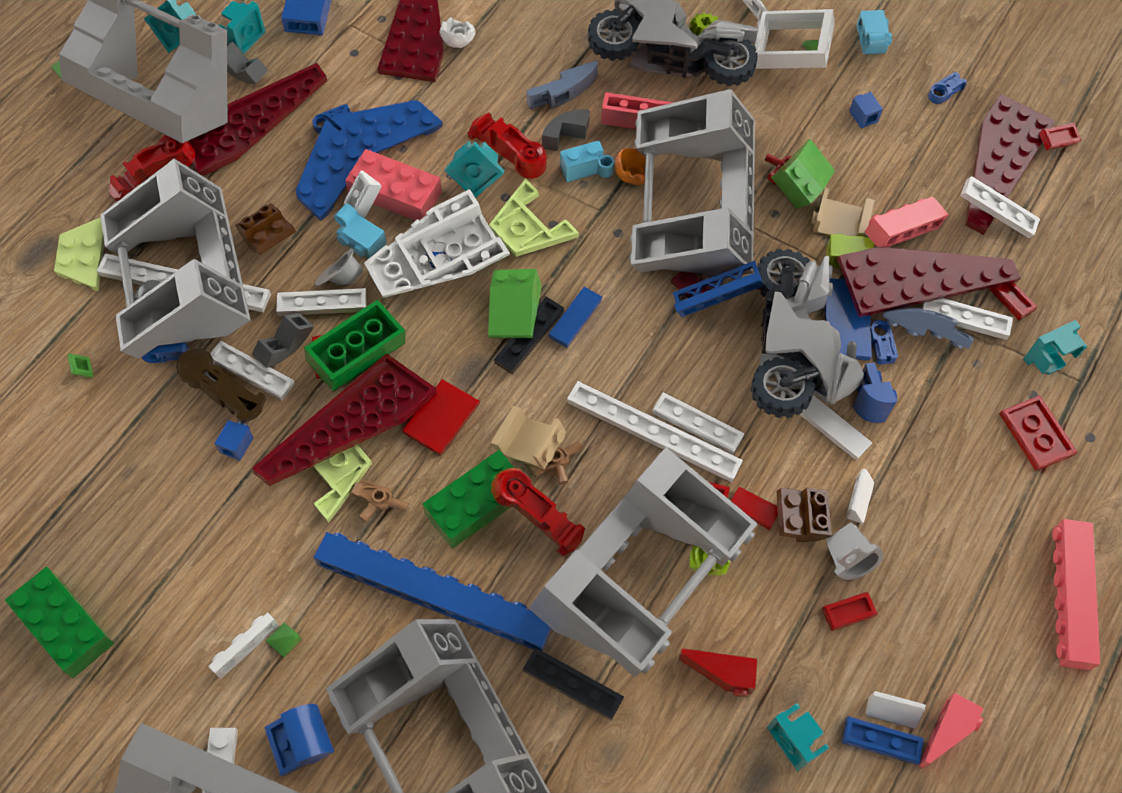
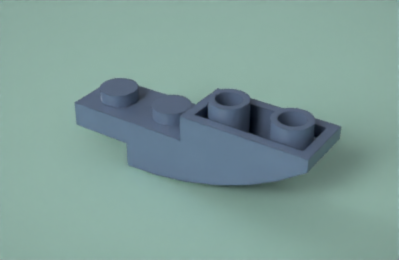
M597 60L560 72L559 80L527 90V105L529 109L549 104L550 108L553 109L579 96L597 78Z
M906 307L885 311L883 314L887 323L895 327L899 324L906 328L905 331L916 337L918 334L924 336L927 329L931 330V335L939 339L945 337L951 340L950 343L960 349H963V347L969 349L973 343L972 336L955 329L957 319L939 312Z

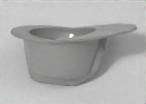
M353 248L349 249L338 261L323 271L316 279L315 285L320 286L327 281H331L345 286L354 282L363 272V267L352 256Z

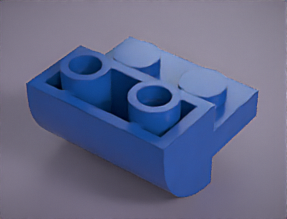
M875 362L867 363L862 370L864 373L863 382L857 388L858 396L853 404V408L862 419L873 423H882L886 421L897 403V393L892 389L890 381L882 382L881 372L877 370Z
M306 704L280 714L281 718L264 727L280 776H287L307 764H314L334 753L317 704Z

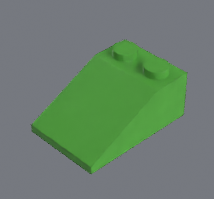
M809 139L771 178L795 208L799 209L815 200L826 187L835 169L812 140Z
M537 269L494 270L490 286L489 338H532L542 288Z

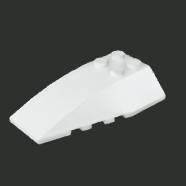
M469 189L431 208L426 212L424 218L420 221L416 220L411 224L412 227L404 234L400 233L395 237L393 243L389 246L385 245L364 264L381 295L385 298L471 275L509 256L510 253L501 238H496L481 214L479 203ZM432 252H445L446 254L441 253L434 257Z

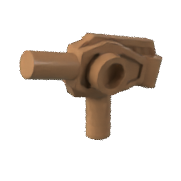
M577 441L565 449L563 446L557 447L553 459L547 464L545 470L534 466L529 468L536 478L545 472L555 470L559 484L564 485L568 483L564 466L569 464V457L582 450L583 446L580 441Z
M366 480L355 483L350 493L352 496L362 498L369 503L359 516L364 522L369 520L376 509L385 511L392 507L406 512L409 505L407 502L393 498L389 488Z

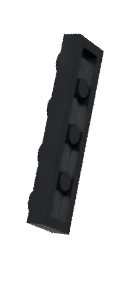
M545 297L538 305L532 338H511L495 357L494 364L513 375L562 315L564 307Z
M534 648L523 668L524 673L611 721L624 699L623 695L537 648Z

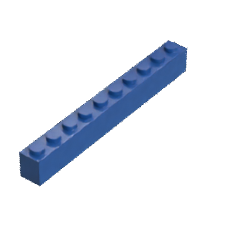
M326 532L313 557L317 566L533 650L537 648L543 651L552 629L536 614L527 609L526 605L514 601L510 603L497 593H484L476 585L468 584L466 586L458 583L459 580L453 576H440L436 574L435 570L426 566L419 568L406 558L399 560L392 557L385 550L379 549L375 551L370 549L368 544L362 541H357L356 543L349 541L345 535L338 532L334 534Z

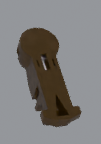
M194 348L187 350L178 358L176 369L181 380L192 388L201 389L221 407L226 405L232 415L236 412V418L242 424L256 419L260 415L267 399L266 396L261 392L254 395L219 369L208 351Z

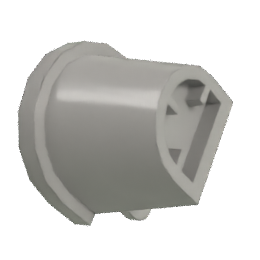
M852 522L826 539L837 567L834 571L842 579L852 580L865 576L878 567L883 560L884 554L880 547L875 543L872 544Z

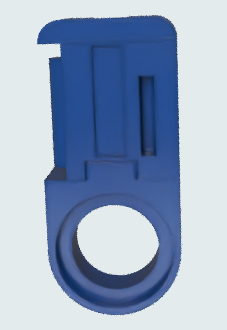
M954 72L934 84L929 91L928 98L932 103L941 104L950 99L954 93L961 89L964 90L967 81L964 78L960 79V74ZM939 91L943 96H936L933 92Z
M343 104L316 115L312 120L315 132L320 134L322 127L317 126L319 122L327 120L334 126L329 117L352 113L349 106Z
M877 320L871 326V345L874 344L877 356L876 363L879 365L895 363L898 353L891 327L886 321ZM880 327L885 330L886 334L880 336L875 333L874 329Z
M186 342L158 345L143 355L142 360L148 363H164L166 361L178 360L181 354L190 349Z

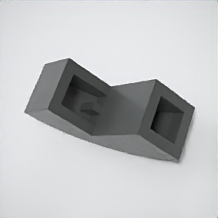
M233 42L227 43V72L243 82L257 83L268 69L258 58L248 60Z
M572 110L552 119L542 134L543 148L558 151L562 135L586 139L590 110Z
M300 313L286 315L283 317L275 336L258 340L252 355L266 368L274 366L293 354L307 339L314 326Z

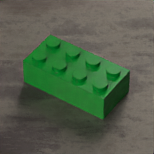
M377 299L305 346V359L334 392L370 368L386 353L390 354L404 345L406 330Z
M500 450L422 503L424 514L451 549L511 508L500 505L494 499L491 491L492 481L495 476L503 470L514 468Z
M47 566L5 599V602L61 670L72 678L76 677L115 644L61 579Z

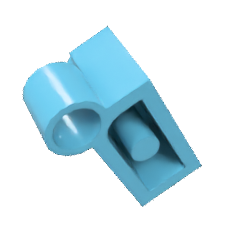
M884 10L861 11L856 25L863 54L886 53L888 46L892 43V34L889 33L888 18H885Z
M595 141L560 151V168L566 182L595 174L602 178H609L614 172V159L610 155H603L600 141Z
M345 204L334 215L336 222L341 225L336 232L337 240L343 246L353 248L354 252L360 257L364 256L369 259L387 244L385 231L358 215L351 205Z

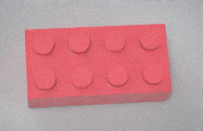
M367 149L364 150L346 178L349 193L359 172L364 171L382 186L373 202L374 205L415 221H420L426 216V212L434 207L442 193L440 177Z

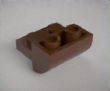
M271 203L262 206L257 212L244 217L241 222L235 225L249 248L254 253L258 252L260 255L296 233L294 226Z
M780 488L776 491L779 536L796 538V542H815L832 536L827 490L805 488L800 491Z

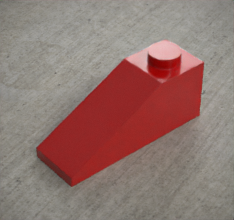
M681 649L679 654L680 661L725 691L733 692L734 696L748 697V694L752 695L756 689L757 658Z

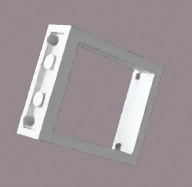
M833 9L762 12L761 20L757 22V28L759 29L754 44L756 53H758L756 69L827 67L834 29ZM821 28L817 51H765L770 30Z

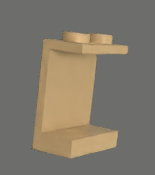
M825 188L823 195H818L815 207L819 209L818 212L814 211L811 224H814L812 233L830 237L831 234L866 237L865 230L869 226L875 200L866 198L863 208L827 199L829 188Z
M513 406L491 441V444L496 451L500 450L508 459L545 470L547 464L553 459L558 445L564 440L566 431L557 418L554 419L551 425L527 419L521 408Z

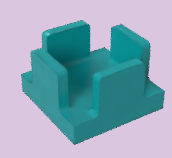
M167 0L157 8L180 20L188 18L190 15H197L188 2L178 6L176 0ZM150 14L144 18L168 53L180 46L179 28Z
M232 1L221 11L222 16L229 19L230 22L226 27L221 24L218 26L227 30V43L233 42L243 54L266 33L259 5L254 1H251L249 4L244 2L239 4L236 1Z
M468 141L454 153L453 160L444 170L465 191L470 189L475 198L504 174V169L497 163L498 154L487 143L483 142L479 146L475 141L473 143Z
M1074 320L1040 336L1023 360L1028 366L1034 363L1042 374L1046 373L1047 375L1064 368L1066 362L1059 355L1058 351L1063 356L1071 353L1074 358H1077L1087 348V345L1077 333L1081 326Z
M798 703L775 716L766 727L797 772L829 749L827 744H824L814 752L809 748L824 733L809 712L804 713L794 721L789 720V717L800 709Z

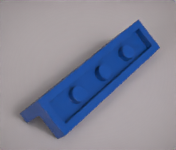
M752 261L673 292L676 302L675 307L682 318L761 288L764 284L756 262ZM753 268V274L742 277L744 271ZM726 278H731L735 280L721 286L723 280ZM711 286L714 288L701 293L703 287ZM687 293L693 295L691 298L680 301L679 297Z

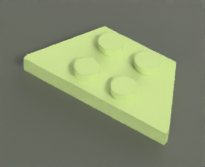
M101 217L59 235L54 268L57 276L71 279L79 285L81 283L87 285L94 291H99L100 276L97 273V269L103 259L105 246Z

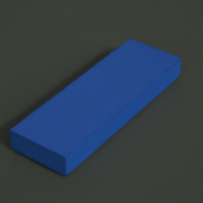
M583 287L549 333V338L568 348L601 303L602 296Z
M847 716L841 743L919 765L924 738Z

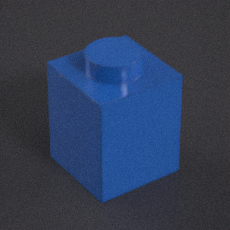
M871 92L854 97L849 112L860 128L877 123L883 111V108Z
M228 420L214 444L219 453L241 461L254 437L249 426L245 423L242 424L240 421L235 423Z

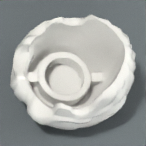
M452 17L448 18L446 22L443 21L440 28L442 39L448 46L453 48L465 47L476 34L474 26L468 21L461 23Z

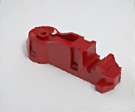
M489 112L477 117L472 122L468 131V138L471 140L477 138L487 143L494 151L514 164L515 170L520 176L533 179L544 174L547 168V154L541 144L528 140L512 124L507 125L504 123L502 117L495 122Z
M165 134L156 145L142 149L132 156L133 159L131 161L122 163L127 171L124 172L125 175L123 177H116L114 175L110 177V195L115 199V202H118L173 159L189 167L195 158L193 146L189 140L181 143Z
M509 468L495 476L491 487L494 499L504 507H514L559 546L556 552L560 556L574 551L583 539L585 527L581 524L575 525L566 517L567 513L559 512L555 509L557 505L535 488L530 477L522 472L521 469Z

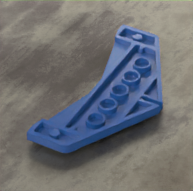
M417 100L329 117L334 126L325 120L296 188L298 201L318 220H323L332 211L334 203L347 187L346 178L365 149L379 153L419 135H429L442 127V121Z

